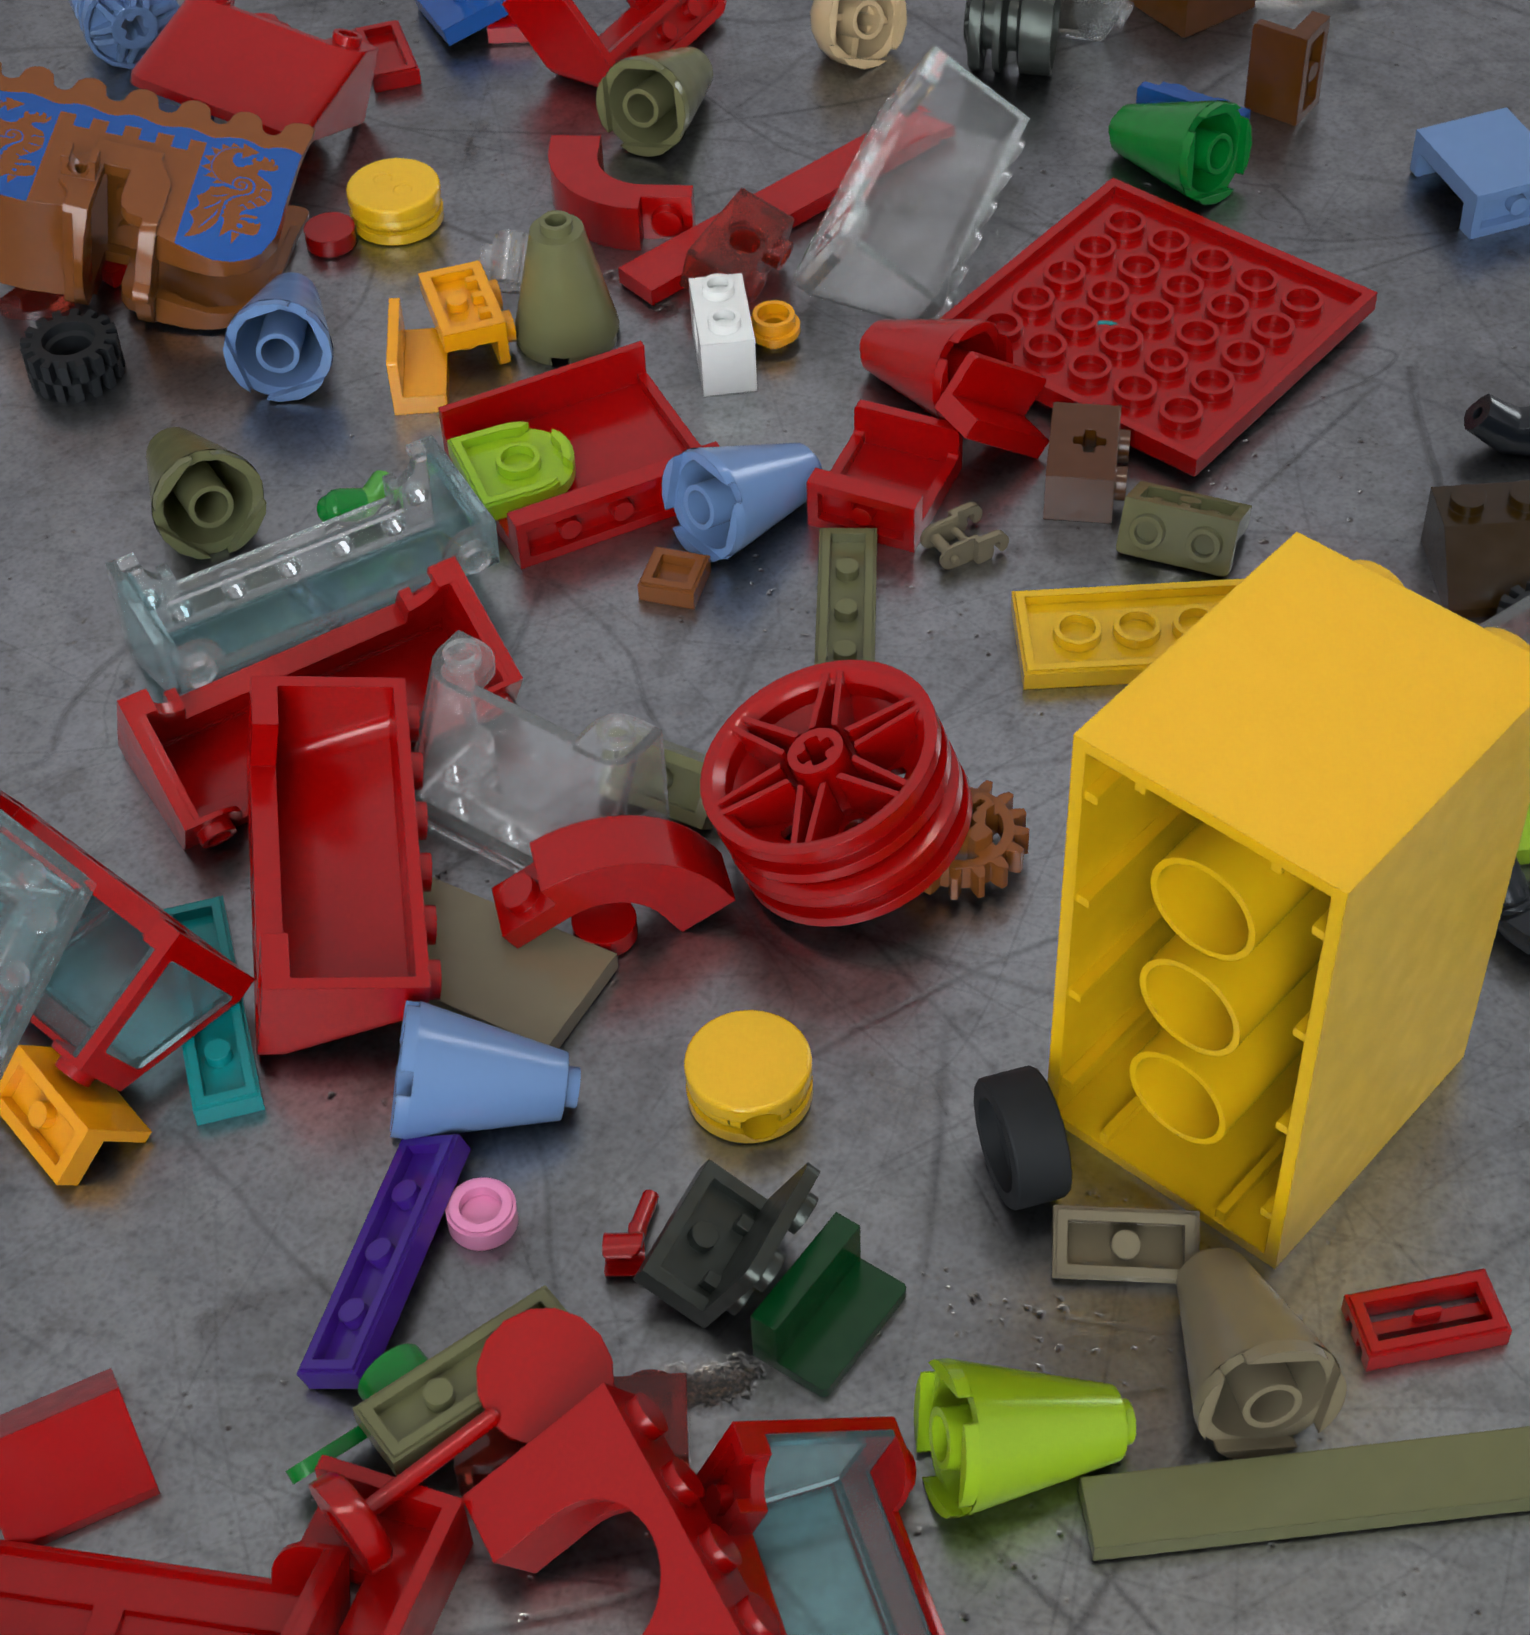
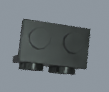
M708 1159L695 1174L632 1280L704 1329L725 1311L735 1316L748 1301L754 1289L756 1288L763 1292L781 1269L787 1255L779 1250L778 1247L787 1231L796 1234L813 1212L819 1198L811 1193L810 1190L817 1180L820 1170L807 1162L770 1198L766 1199Z

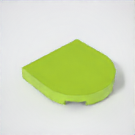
M519 421L500 424L447 440L449 456L484 524L506 518V513L568 491L575 479L576 466L572 444L565 435L555 429H551V433L531 429L528 422Z

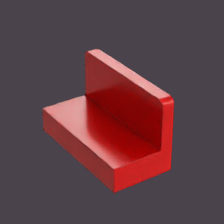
M974 351L969 352L934 408L965 439L1036 459L1040 457L1049 443V439L1025 417L1046 384V378L1037 371Z

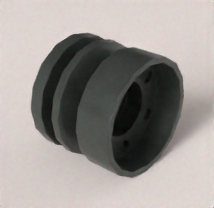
M966 0L964 42L967 48L969 70L981 71L984 67L987 49H991L993 72H1001L1009 50L1016 51L1019 74L1051 76L1057 48L1061 0Z

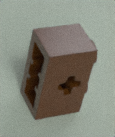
M1053 402L1045 477L1043 519L1112 524L1113 502L1125 501L1128 467L1116 465L1117 463L1128 464L1131 430L1119 429L1121 406Z

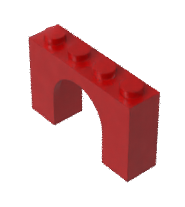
M603 1382L461 1497L493 1562L535 1574L602 1521L621 1513L633 1512L645 1524L655 1542L661 1573L656 1608L642 1635H780L781 1633L778 1620L770 1607L758 1595L749 1591L737 1569L742 1564V1558L737 1546L721 1527L712 1524L700 1502V1499L705 1495L701 1481L685 1461L675 1457L663 1435L668 1431V1423L659 1407L644 1393L638 1392L634 1394Z

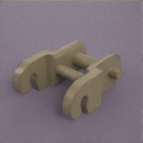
M968 502L949 510L947 518L927 526L920 536V543L928 549L936 547L941 553L939 558L940 565L944 569L949 570L972 560L980 564L992 559L994 545L1000 551H1004L1008 546L1009 537L1002 530H994L982 536L975 534L967 537L963 531L966 530L968 516L973 523H977L980 521L983 513L978 504ZM956 538L959 540V542L952 545L948 543V541Z

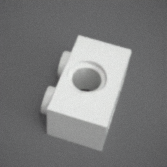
M716 273L707 277L689 278L692 333L703 396L757 391L755 337L742 273L727 275Z

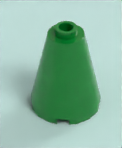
M1225 100L1134 103L1124 105L1113 116L1109 124V137L1111 147L1116 153L1190 200L1200 204H1217L1227 198L1234 190L1227 186L1235 173L1243 175L1246 170L1252 147V128L1249 118L1241 116L1238 111L1241 107L1237 103Z

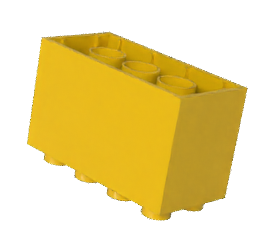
M1295 532L1073 734L1048 1068L1049 1087L1055 1097L1067 1131L1185 1210L1200 1211V1220L1274 1269L1278 1267L1464 1057L1530 805V645L1507 630L1495 627L1483 628L1405 588L1391 571L1375 562L1351 560L1311 538Z

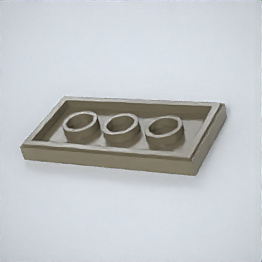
M433 877L431 892H423L424 905H435L437 913L436 944L428 945L429 959H440L442 972L440 1000H429L431 1005L559 1049L618 969L617 953L554 927L517 949L502 937L495 903Z

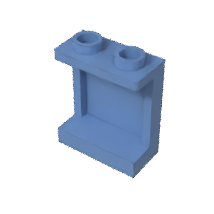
M1507 107L1416 129L1410 171L1416 177L1437 172L1464 202L1459 229L1469 240L1530 224V131Z

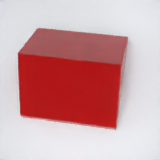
M112 1368L0 1415V1529L5 1540L45 1545L161 1494Z

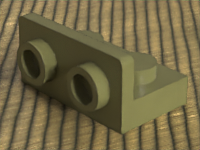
M1140 481L1125 496L1116 550L1119 553L1224 577L1231 571L1237 541L1248 528L1252 505Z

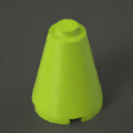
M951 1358L929 1361L928 1363L935 1371L921 1372L917 1381L914 1399L917 1453L931 1451L936 1476L922 1477L933 1508L943 1518L966 1517L1119 1462L1126 1453L1127 1445H1131L1136 1437V1417L1132 1404L1128 1399L1122 1398L1117 1388L1112 1384Z

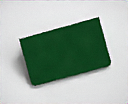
M836 1212L751 1315L753 1356L820 1397H827L832 1393L906 1298V1285L861 1258L860 1225Z

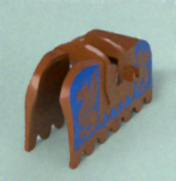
M0 62V282L25 290L62 294L65 297V301L89 306L93 294H98L102 282L103 265L105 261L128 265L121 283L122 302L128 309L136 312L138 320L153 323L157 321L187 329L214 330L227 328L239 310L273 278L285 273L293 248L304 229V225L308 221L309 211L306 208L288 204L299 169L314 139L315 129L310 125L292 123L287 125L280 134L269 135L263 131L262 120L259 116L251 112L234 114L228 123L218 124L211 119L210 108L200 101L190 100L182 103L175 112H164L159 108L156 94L147 89L131 91L124 100L113 101L107 97L106 85L96 78L80 79L72 88L65 90L54 85V74L45 67L32 66L25 69L19 77L8 78L2 74V63Z

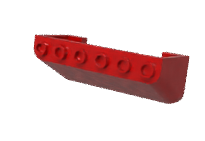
M251 676L246 772L257 1055H285L403 1020L406 1000L423 1001L429 1004V1000H440L441 962L440 959H429L428 945L436 944V906L424 905L423 892H431L432 857L430 852H420L419 840L427 839L428 810L426 801H415V790H422L423 754L422 752H411V742H417L419 737L418 704H407L405 678Z

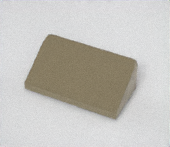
M1053 1205L1052 1278L1176 1284L1177 1275L1182 1266L1194 1254L1199 1252L1200 1211Z

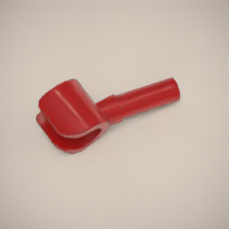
M647 1189L642 1193L632 1220L628 1224L627 1233L603 1234L602 1255L605 1258L604 1275L606 1277L635 1276L645 1259V1237L648 1225L659 1201L657 1192Z

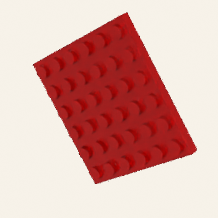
M1111 178L939 319H982L998 325L996 327L1000 333L1007 334L1011 342L1013 364L1037 371L1047 380L1035 400L1053 408V402L1121 406L1119 429L1131 430L1130 446L1196 477L1375 310L1378 292L1120 180ZM1103 320H1105V321H1112V322H1115V323H1118V324H1115V325H1107V324L1098 325V321H1103Z

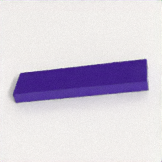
M459 1134L434 1135L401 1140L296 1375L309 1389H358L364 1372L384 1353L470 1153V1147Z

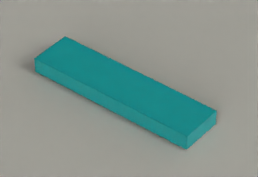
M223 895L163 909L237 965ZM175 962L169 963L170 981L179 1033H181L228 998L229 994ZM243 996L238 1003L182 1045L192 1109L197 1126L265 1110Z

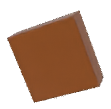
M655 546L638 583L639 600L695 610L711 573L710 556Z

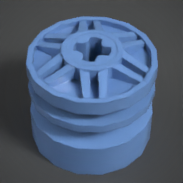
M69 0L72 10L79 21L84 38L94 54L111 66L127 69L135 67L180 7L177 0Z

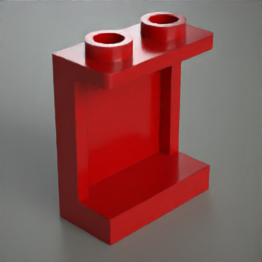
M859 400L854 408L853 434L830 471L815 468L807 480L808 525L818 528H877V543L914 553L920 543V536L923 530L931 524L962 469L963 436L947 420L866 400Z

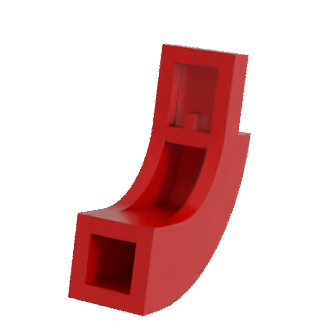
M551 135L548 160L555 210L565 211L578 217L584 225L589 241L615 249L641 251L643 239H672L696 226L693 185L633 184L617 180L604 172L601 136Z
M639 815L593 818L547 833L529 843L533 863L491 888L502 937L517 949L571 916L603 904L635 903L650 907L664 916L681 932H684L736 901L722 853L699 833L684 825L662 818Z

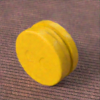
M389 158L375 161L356 171L347 183L346 195L350 207V217L354 221L356 233L368 242L383 246L412 244L433 234L440 227L444 219L439 177L433 168L421 161L408 158Z
M741 1010L726 1013L701 1027L688 1044L684 1058L687 1102L696 1121L711 1134L736 1143L766 1142L791 1131L808 1112L813 1097L811 1049L802 1032L783 1017L759 1010Z

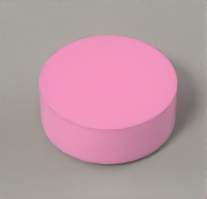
M481 1177L463 1182L453 1190L445 1209L448 1229L454 1241L460 1246L474 1251L491 1250L503 1245L513 1236L518 1226L519 1217L514 1193L505 1183L493 1178Z

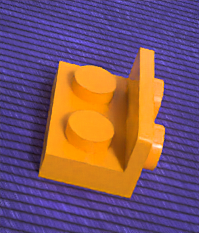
M480 260L418 273L420 291L445 353L469 350L479 345L491 343L500 365L511 362L509 343L517 340L513 317L509 309L501 311L503 310V301L499 284L496 279L488 280Z

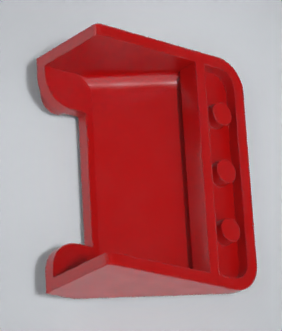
M185 0L131 72L130 82L140 89H147L158 96L180 104L190 100L200 101L210 108L212 116L229 122L234 114L240 112L256 114L262 120L263 131L269 135L280 134L287 125L292 123L310 125L315 129L313 139L315 141L364 122L379 48L362 42L363 36L348 29L336 28L333 30L332 37L324 40L234 7L235 0Z

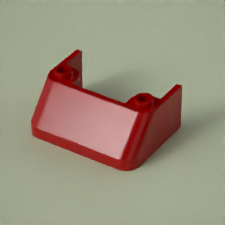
M505 0L502 6L550 71L598 88L601 79L605 77L609 69L624 58L688 47L724 13L726 0H626L630 8L599 36H597L573 0Z

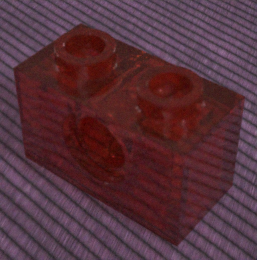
M741 188L687 251L679 285L689 290V278L707 277L716 273L726 275L742 273L747 301L753 303L763 290L767 281V274L770 270L774 268L779 271L790 257L794 243L789 241L795 219L751 192Z

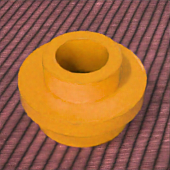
M769 300L758 304L752 311L751 322L755 343L769 349H779L792 343L800 335V319L790 304L779 300Z

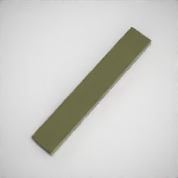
M1530 1426L1080 1477L1079 1495L1093 1561L1530 1511Z

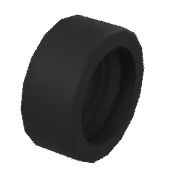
M1028 1065L979 1078L974 1086L976 1126L989 1173L997 1192L1006 1206L1016 1211L1066 1197L1072 1185L1070 1149L1057 1102L1044 1076L1037 1068Z

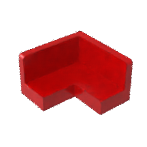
M327 1455L320 1457L314 1469L317 1478L326 1472L342 1474L356 1488L364 1500L395 1478ZM417 1485L376 1516L392 1543L393 1557L391 1562L375 1576H371L350 1553V1582L361 1586L337 1635H432L474 1543L464 1500L444 1492ZM318 1506L301 1541L345 1546Z

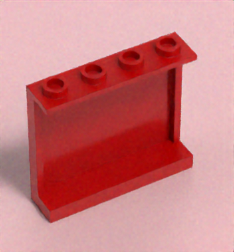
M642 341L438 407L444 450L448 456V439L500 424L519 421L528 422L531 429L550 433L552 432L551 429H555L565 435L572 444L576 474L571 487L566 493L506 513V518L491 522L521 570L676 516L674 507L665 510L662 499V477L668 461L690 448L719 447L716 441L703 446L699 444L647 374L645 349Z

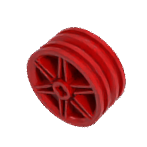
M838 660L816 664L783 676L759 690L739 706L719 729L706 753L700 778V793L705 812L754 896L762 905L778 916L809 926L830 927L856 924L885 915L910 902L928 889L953 862L966 839L972 818L973 800L968 778L928 694L915 679L905 672L890 665L874 661ZM905 774V777L902 778L898 775ZM788 834H790L791 840L785 839Z

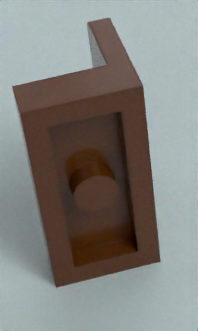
M1312 11L1295 29L1264 19H1259L1253 25L1244 101L1245 108L1297 126L1319 103L1331 16Z

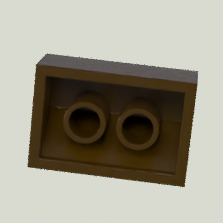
M1530 480L1431 487L1421 542L1444 608L1463 618L1496 616L1502 596L1504 594L1509 596L1510 588L1519 585L1525 590L1527 581H1530Z

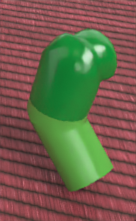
M377 470L372 473L363 488H338L331 490L327 495L321 497L317 503L318 516L323 523L330 526L337 524L343 526L370 524L377 518L395 492L397 482L388 472Z

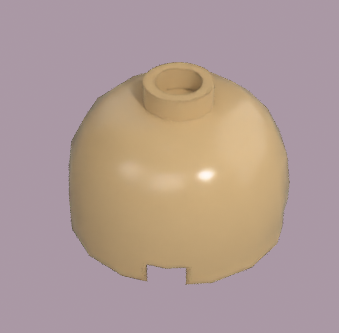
M813 0L810 12L811 31L819 48L831 60L859 69L878 67L886 61L878 59L887 56L891 49L897 50L903 40L907 24L905 0Z

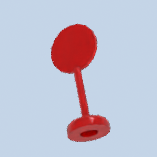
M558 1308L527 1309L504 1320L485 1341L476 1366L477 1397L482 1405L483 1412L365 1500L356 1488L342 1474L337 1472H326L308 1484L310 1492L324 1516L344 1545L349 1547L350 1553L371 1576H375L391 1562L393 1557L392 1543L376 1516L491 1429L496 1427L508 1439L526 1445L603 1382L614 1386L613 1359L602 1336L582 1317Z

